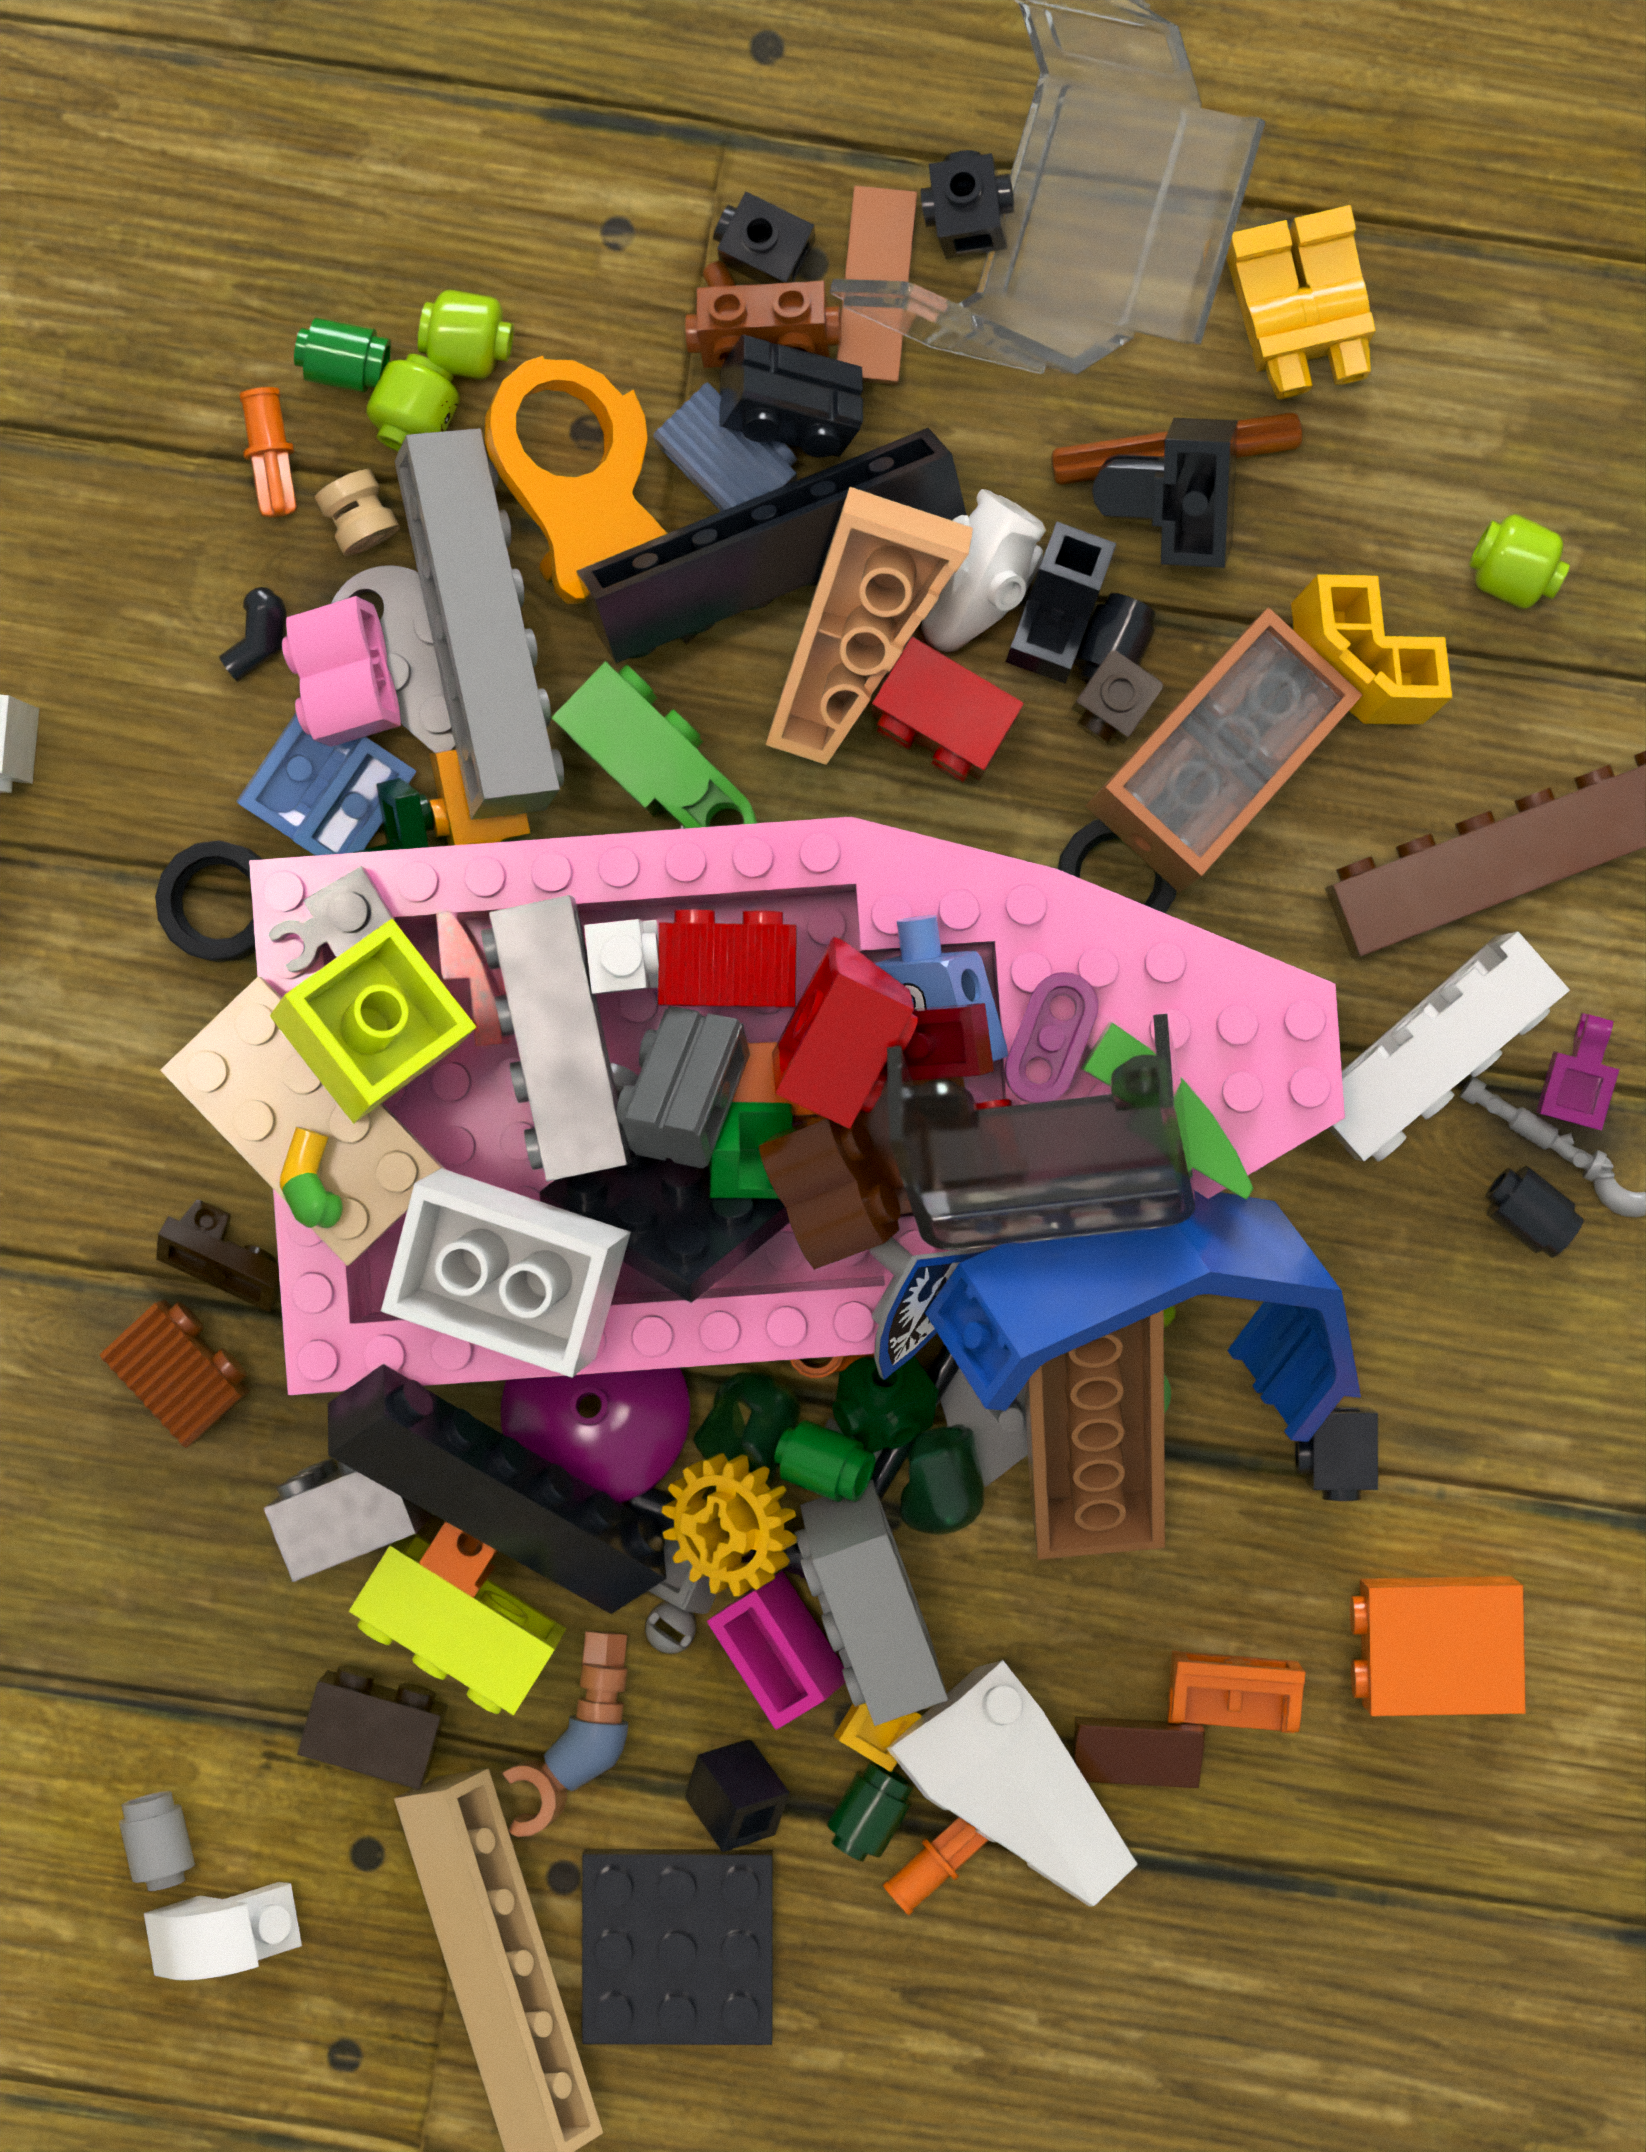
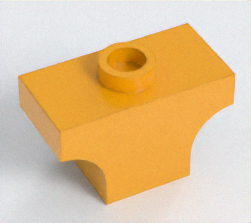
M456 749L429 754L438 799L429 800L436 838L446 836L448 846L501 842L510 837L530 833L526 813L471 820Z

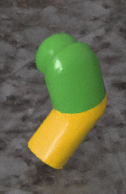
M296 1127L280 1174V1188L298 1222L308 1228H313L317 1225L318 1227L328 1229L337 1224L343 1210L341 1198L332 1192L325 1191L317 1175L329 1137L309 1129Z

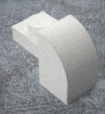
M277 1882L226 1899L196 1896L144 1913L154 1975L174 1980H198L230 1975L259 1967L258 1960L302 1946L290 1883Z

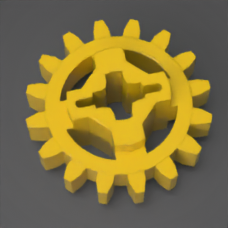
M719 1453L705 1461L701 1460L682 1470L684 1477L671 1483L668 1487V1490L676 1500L662 1506L661 1513L668 1518L674 1519V1527L664 1531L663 1537L671 1541L677 1540L680 1549L672 1557L673 1561L680 1563L688 1560L693 1565L689 1574V1580L693 1583L705 1576L709 1577L710 1593L718 1594L730 1587L734 1596H740L752 1588L757 1590L775 1579L774 1573L788 1566L790 1559L783 1550L797 1543V1536L790 1531L784 1530V1523L796 1517L795 1510L781 1509L778 1502L787 1490L784 1485L772 1489L768 1487L766 1481L770 1469L766 1466L749 1472L748 1456L740 1455L728 1461L724 1453ZM709 1486H716V1492L708 1495L707 1500L702 1499ZM751 1549L757 1551L750 1562L741 1563L742 1557L749 1554Z

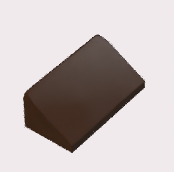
M1075 1716L1073 1760L1087 1782L1199 1788L1205 1730L1202 1724H1175L1166 1721Z

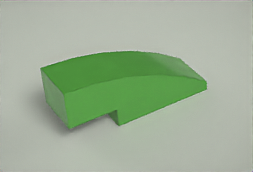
M1108 1022L1080 1069L1138 1103L1124 1127L1247 1200L1253 1190L1251 1181L1236 1150L1211 1111L1184 1079L1149 1047L1113 1022Z

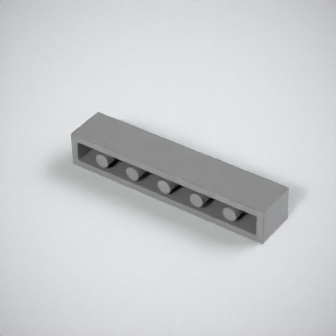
M481 428L406 435L394 462L471 820L544 811L559 792L560 787L563 786L564 767L560 752L550 747L546 729L551 720L550 702L545 689H538L533 667L537 664V643L532 629H525L520 607L524 603V584L520 571L518 569H511L507 551L511 544L510 520L506 510H498L494 491L498 485V472L485 450Z

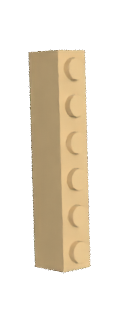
M489 1768L438 1776L424 1783L420 1790L413 1788L395 1797L394 1801L505 2152H574L603 2134Z

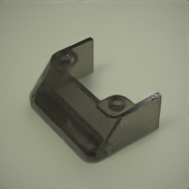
M1168 1014L1153 1015L1156 1056L1138 1055L1118 1066L1111 1075L1112 1094L977 1110L973 1095L964 1087L949 1080L937 1079L922 1085H913L902 1047H887L889 1142L921 1238L935 1248L963 1250L998 1246L1001 1244L1026 1243L1167 1227L1179 1224L1191 1217L1195 1211L1194 1182L1181 1078Z

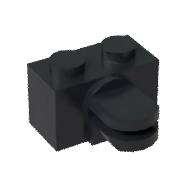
M1174 417L1165 438L1164 456L1116 454L1108 457L1099 469L1092 490L1094 503L1100 513L1117 519L1152 520V526L1162 527L1161 564L1225 568L1233 544L1238 420Z

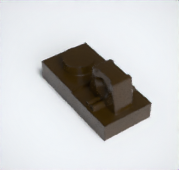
M197 1199L180 1221L168 1216L158 1233L157 1260L265 1311L271 1312L281 1294L277 1260L262 1248L253 1245L241 1247L230 1241L223 1242L230 1224L229 1213Z

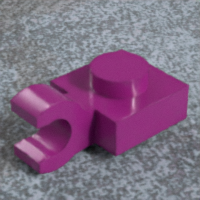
M1581 1013L1575 1031L1572 1056L1553 1051L1536 1109L1537 1113L1602 1131L1620 1070L1601 1064L1614 1021Z

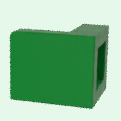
M769 1102L731 1103L709 1161L710 1198H779L765 1171L759 1145L774 1134L792 1127L793 1114L791 1104Z

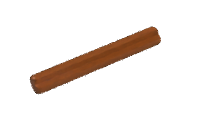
M1296 413L1239 420L1236 458L1298 448L1302 443L1301 422ZM1168 431L1056 448L1051 456L1054 479L1056 483L1061 485L1095 480L1105 460L1116 454L1164 456L1165 438Z

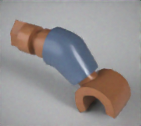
M606 1631L585 1632L580 1687L587 1690L586 1697L578 1698L577 1715L569 1716L567 1730L544 1754L546 1763L538 1760L522 1761L502 1773L510 1784L520 1780L533 1783L538 1788L542 1800L541 1809L538 1814L522 1813L514 1818L508 1829L510 1834L517 1837L532 1836L548 1827L564 1811L567 1801V1789L570 1791L577 1790L615 1766L624 1749L628 1732V1722L622 1720L624 1702L617 1700V1693L625 1691L627 1667H624L626 1634Z

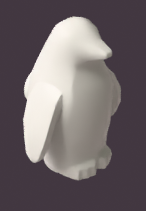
M986 489L979 491L976 498L978 506L969 517L967 515H960L952 520L973 528L969 554L958 571L953 573L925 620L922 619L921 630L928 645L940 651L951 652L959 650L970 640L999 621L1009 610L1015 608L1022 601L1043 559V550L1040 546L1036 545L1046 532L1043 523L1016 503Z

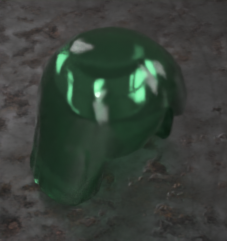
M754 1371L738 1372L728 1377L719 1386L714 1397L713 1407L695 1433L693 1441L697 1450L706 1460L719 1453H724L728 1461L740 1455L748 1456L749 1472L766 1466L770 1469L766 1484H770L773 1482L780 1465L775 1463L774 1460L778 1442L788 1427L795 1429L800 1423L801 1406L792 1389L773 1375ZM739 1402L751 1411L746 1425L738 1405Z
M963 1424L939 1426L923 1431L908 1454L910 1481L901 1492L899 1515L908 1527L921 1533L932 1535L955 1533L971 1525L978 1518L985 1503L984 1481L976 1450L974 1433L970 1427H965Z

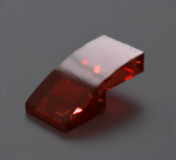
M452 911L436 912L442 980L448 982L470 981L473 1023L476 1026L474 1029L475 1046L485 1047L510 1044L509 1036L503 1035L496 1007V996H501L481 946L459 914Z

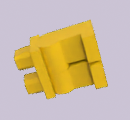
M1351 205L1294 218L1290 230L1287 220L1233 232L1229 235L1224 251L1247 335L1253 349L1252 355L1256 372L1266 370L1267 377L1277 399L1301 395L1311 390L1313 385L1307 360L1328 355L1335 385H1344L1364 380L1371 372L1369 342L1376 329L1360 269L1354 239L1356 228Z

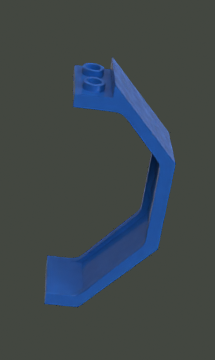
M1142 1180L959 1263L925 1312L985 1409L1006 1411L1032 1374L1047 1361L1191 1297L1202 1294L1263 1301L1262 1305L1227 1351L1233 1359L1244 1362L1256 1379L1252 1385L1257 1393H1263L1260 1396L1265 1404L1274 1405L1288 1425L1284 1432L1290 1440L1308 1442L1344 1396L1361 1398L1342 1290L1277 1203L1272 1200L1248 1197L1246 1200L1238 1195L1219 1192L1208 1199L1191 1187Z

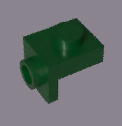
M401 778L377 783L376 787L387 844L353 853L429 847L426 832L433 830V816L426 796L419 794L417 790Z

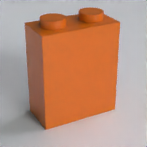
M1512 1576L1360 1579V1596H1351L1350 1598L1351 1632L1353 1635H1361V1659L1352 1660L1351 1687L1353 1697L1362 1698V1705L1371 1716L1526 1714L1523 1585Z

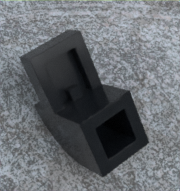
M1056 522L1011 644L1006 663L1066 684L1117 543Z

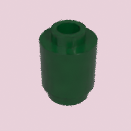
M870 1761L864 1772H856L827 1822L828 1828L835 1833L831 1843L840 1851L858 1861L863 1862L868 1854L880 1858L912 1805L908 1797L914 1789L913 1784L893 1770L890 1772L875 1762Z

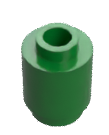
M314 318L310 329L300 328L294 349V365L303 367L305 381L363 393L369 387H376L385 366L391 359V339L378 337L376 329L321 318Z
M803 1420L795 1429L788 1427L784 1431L774 1456L775 1463L780 1464V1477L782 1480L835 1502H840L844 1498L857 1502L867 1489L875 1467V1455L864 1450V1445L861 1441L809 1420Z

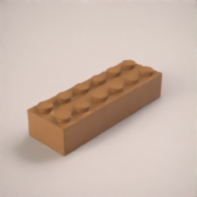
M1164 1310L1047 1361L1032 1374L1024 1385L1030 1501L1038 1560L1165 1548Z

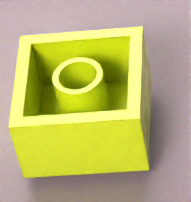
M393 919L387 921L286 993L270 1014L271 1019L353 1124L459 1047L476 1028L472 1020Z

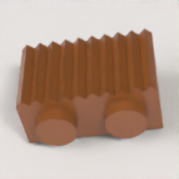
M166 1300L154 1303L99 1355L109 1365L110 1369L118 1375L119 1379L125 1382L127 1387L135 1393L136 1397L144 1403L145 1407L152 1411L153 1415L161 1421L162 1425L170 1431L171 1435L177 1438L183 1447L187 1448L201 1439L204 1434L251 1391L241 1382L247 1376L242 1365L223 1348L214 1353L198 1335L204 1330V1326L196 1315L181 1302H177L172 1307Z

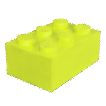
M418 1534L393 1542L349 1610L350 1613L360 1618L357 1624L358 1628L382 1644L390 1645L395 1640L414 1652L412 1661L426 1673L442 1680L449 1674L468 1686L467 1696L485 1710L499 1714L503 1708L514 1715L555 1651L567 1628L489 1579L486 1580L473 1598L419 1564L431 1543Z

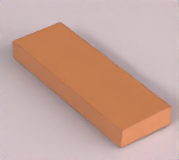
M854 186L841 312L842 340L841 345H838L837 360L861 366L863 382L898 385L917 203V192Z

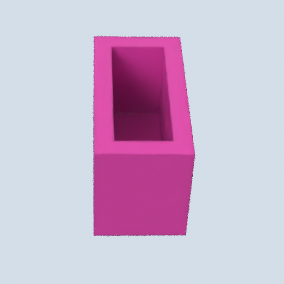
M783 1570L775 1574V1579L757 1590L753 1588L707 1620L708 1625L775 1730L820 1704L846 1683L842 1669H845Z

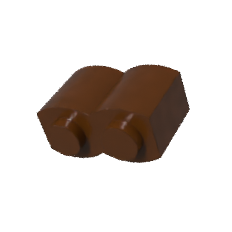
M818 1116L778 1132L759 1145L761 1159L770 1183L781 1202L787 1208L788 1218L797 1243L814 1270L882 1245L900 1230L898 1224L901 1215L899 1200L893 1188L887 1182H881L876 1172L872 1169L870 1157L873 1154V1145L870 1135L861 1121L855 1119L851 1128L848 1129L823 1116Z

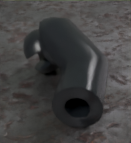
M258 587L251 590L245 596L243 601V608L246 610L245 638L219 656L225 668L237 682L274 657L282 649V640L285 637L287 611L283 600L269 588Z

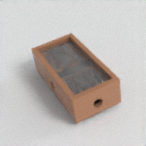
M1268 607L1242 632L1085 806L1180 893L1209 869L1363 694Z

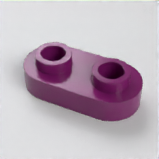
M1069 972L1052 974L1037 985L1030 997L1006 1059L1004 1070L1009 1089L1016 1097L1026 1103L1041 1105L1053 1102L1067 1091L1073 1080L1098 1014L1096 992L1090 983L1081 976ZM1067 996L1073 1001L1075 1013L1071 1019L1062 1021L1052 1015L1050 1003L1053 998ZM1041 1058L1049 1064L1051 1075L1047 1082L1037 1084L1028 1079L1025 1070L1030 1060Z

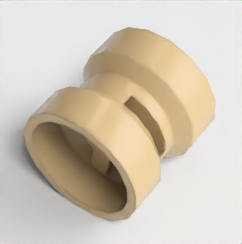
M370 469L359 470L343 476L325 486L315 495V500L323 516L331 518L337 527L335 539L344 556L368 550L387 540L400 529L392 510L381 505L377 497L380 488Z

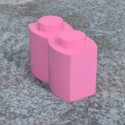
M355 596L286 618L287 637H284L282 640V650L289 669L294 674H298L300 678L301 697L296 699L295 709L300 726L306 734L311 735L314 741L332 747L401 726L398 698L387 666L384 635L374 604Z

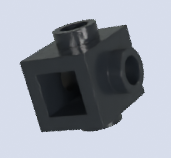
M973 150L958 151L947 155L942 162L929 164L931 187L921 188L923 215L926 227L936 226L937 237L945 259L1008 249L1004 214L1015 213L1013 189L1010 174H998L992 153L981 155V153Z

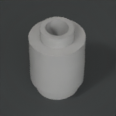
M157 1792L123 1803L121 1806L124 1819L119 1821L132 1882H146L148 1891L161 1890L184 1882V1871L192 1868L195 1862L182 1806L174 1805L172 1792Z

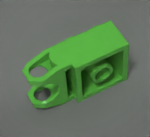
M605 661L551 717L575 743L653 817L661 808H664L685 829L710 826V820L715 813L729 808L735 809L742 814L744 818L743 824L757 823L755 813L747 798L697 749L703 743L700 734L674 709L663 717L652 706L658 698L653 693L654 690L627 664L617 673Z

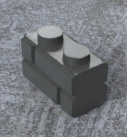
M669 1006L668 1009H665L658 1029H648L645 1032L639 1051L641 1072L635 1085L626 1084L623 1087L619 1096L616 1113L618 1124L623 1125L629 1148L636 1155L664 1161L666 1158H671L674 1163L703 1169L705 1166H708L750 1056L744 1026L738 1019L710 1013L707 1016H702L699 1011Z

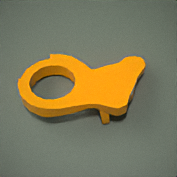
M540 356L525 361L500 384L485 415L484 442L487 455L499 476L521 506L541 528L548 540L550 551L542 559L539 571L546 582L552 580L554 592L567 604H579L586 602L577 576V570L667 533L654 517L635 500L632 493L642 469L648 441L645 415L634 390L622 395L603 374L574 360H551ZM544 390L566 392L582 400L596 415L604 434V454L599 466L593 472L578 477L556 476L538 467L524 452L516 433V413L521 402L528 395Z

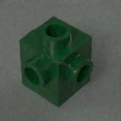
M865 1356L855 1360L844 1371L839 1372L836 1401L832 1404L833 1415L841 1432L848 1437L853 1436L856 1440L861 1441L864 1445V1450L875 1453L887 1447L896 1449L912 1441L918 1433L933 1427L939 1390L915 1356L885 1380L879 1376L875 1359L871 1356Z

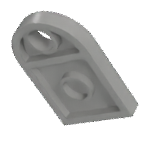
M385 565L369 568L356 574L340 588L332 603L355 597L365 592L376 593L382 598L384 613L380 619V624L386 645L387 666L398 698L401 724L434 753L456 749L418 572L401 566Z

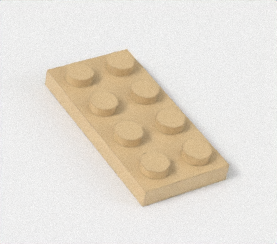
M258 976L160 1071L286 1203L287 1201L280 1188L279 1181L295 1128L309 1129L329 1137L317 1175L325 1191L332 1192L341 1198L343 1210L340 1220L331 1228H321L316 1225L311 1229L347 1266H350L407 1212L414 1183L441 1168H445L383 1103L356 1123H352L271 1019L270 1014L282 997L263 977Z

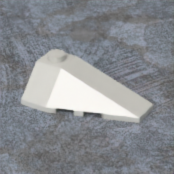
M1002 1660L976 1667L947 1693L948 1701L934 1705L886 1749L926 1799L943 1810L953 1812L974 1826L977 1833L991 1842H998L1025 1860L1030 1868L1089 1907L1095 1906L1138 1864L1045 1713L1005 1662Z

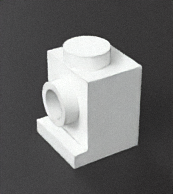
M640 919L584 925L592 994L658 988L659 935L657 920L641 921Z

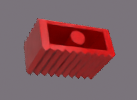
M675 910L674 923H659L658 1005L796 1008L797 925L783 924V912L743 911L742 924L715 923V911Z

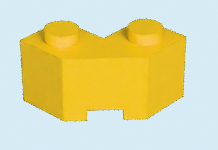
M1317 574L1291 603L1294 631L1363 694L1349 710L1363 724H1424L1452 699L1445 637L1385 636L1378 576Z

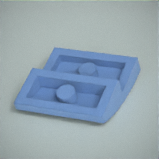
M295 713L236 802L315 856L353 853L365 849L383 822L376 784L401 778L408 784L416 770L366 736L332 747L314 741L311 735L303 731Z

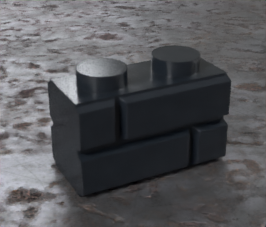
M741 335L723 362L720 370V395L722 398L720 401L719 426L742 432L747 439L754 442L774 440L801 447L806 454L812 457H840L859 432L863 423V398L860 397L863 391L862 367L751 336Z

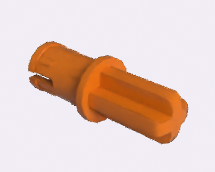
M260 387L240 393V402L243 404L249 448H246L243 454L246 460H251L259 512L264 517H283L294 513L297 508L289 455L295 452L294 445L286 441L279 399L280 389L276 387Z
M959 1816L931 1842L925 1838L921 1842L925 1848L912 1858L894 1877L882 1884L908 1916L916 1906L932 1894L950 1876L953 1880L959 1878L960 1876L956 1871L989 1841L977 1833L974 1826Z

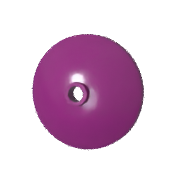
M681 1368L575 1375L573 1378L553 1376L506 1380L501 1400V1427L503 1435L514 1438L522 1446L549 1462L561 1466L571 1475L593 1488L607 1493L612 1499L621 1504L648 1492L669 1473L682 1453L687 1440L691 1419L690 1396ZM591 1395L599 1397L601 1400L600 1412L592 1418L581 1416L579 1412L581 1401Z

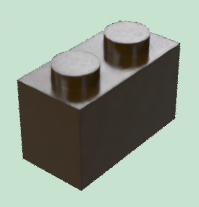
M339 1666L337 1673L327 1670L317 1682L297 1755L420 1790L430 1771L448 1704L434 1701L436 1693L422 1686L400 1683L398 1690L375 1684V1675L359 1668Z

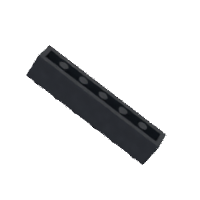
M925 428L577 570V576L598 637L615 663L628 658H641L652 653L656 647L687 634L705 632L718 621L745 610L763 608L770 604L774 598L803 586L817 585L849 487L951 521L960 515H967L952 453L929 428Z
M385 1364L379 1366L328 1403V1456L604 1611L613 1614L667 1579L664 1556L665 1540L662 1528L654 1521L612 1499L607 1493L593 1488L568 1473L561 1466L549 1462L522 1446L514 1438L503 1435L473 1417L468 1411L454 1406L425 1389L419 1382L408 1379Z

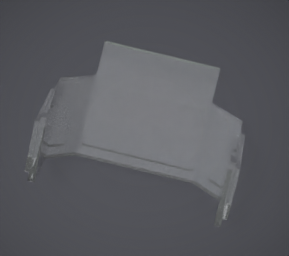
M1013 0L1019 4L1040 75L1010 174L1015 213L1004 214L1008 249L987 253L977 291L958 304L918 285L905 281L833 279L829 293L844 300L842 307L931 348L1038 374H1043L1045 369L1060 373L1079 374L1133 339L1135 332L1184 344L1201 345L1266 121L1259 117H1241L1201 108L1202 103L1179 26L1151 11V5L1143 0Z

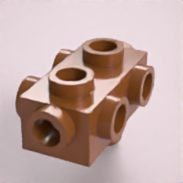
M722 261L713 262L704 269L703 277L708 287L697 288V314H688L685 318L688 353H701L704 368H722L723 362L741 335L751 336L830 358V346L841 345L842 340L839 306L828 307L824 281L743 284L736 286L726 264Z

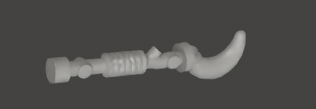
M1471 1077L1467 1081L1459 1095L1460 1098L1472 1105L1476 1102L1481 1104L1490 1113L1497 1114L1508 1121L1509 1128L1516 1133H1519L1544 1150L1548 1148L1553 1149L1561 1157L1574 1163L1576 1167L1585 1169L1582 1177L1591 1182L1593 1181L1594 1190L1601 1203L1613 1213L1625 1217H1641L1646 1215V1192H1631L1621 1187L1614 1179L1615 1174L1611 1171L1614 1166L1606 1157V1153L1596 1150L1593 1155H1590L1586 1151L1573 1146L1575 1142L1572 1133L1558 1135V1128L1553 1127V1125L1537 1117L1524 1107L1519 1109L1502 1100L1499 1095L1486 1090L1487 1084L1476 1077Z

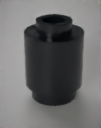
M1110 593L1105 604L1097 605L1081 640L1074 660V664L1082 670L1079 678L1088 684L1108 653L1113 650L1140 666L1155 632L1154 627L1151 625L1156 615L1155 611L1134 598L1119 593Z
M1528 1166L1522 1167L1516 1173L1510 1168L1504 1170L1492 1183L1485 1195V1198L1491 1202L1487 1210V1216L1534 1253L1542 1250L1551 1258L1560 1254L1570 1244L1584 1222V1219L1574 1211L1576 1204Z

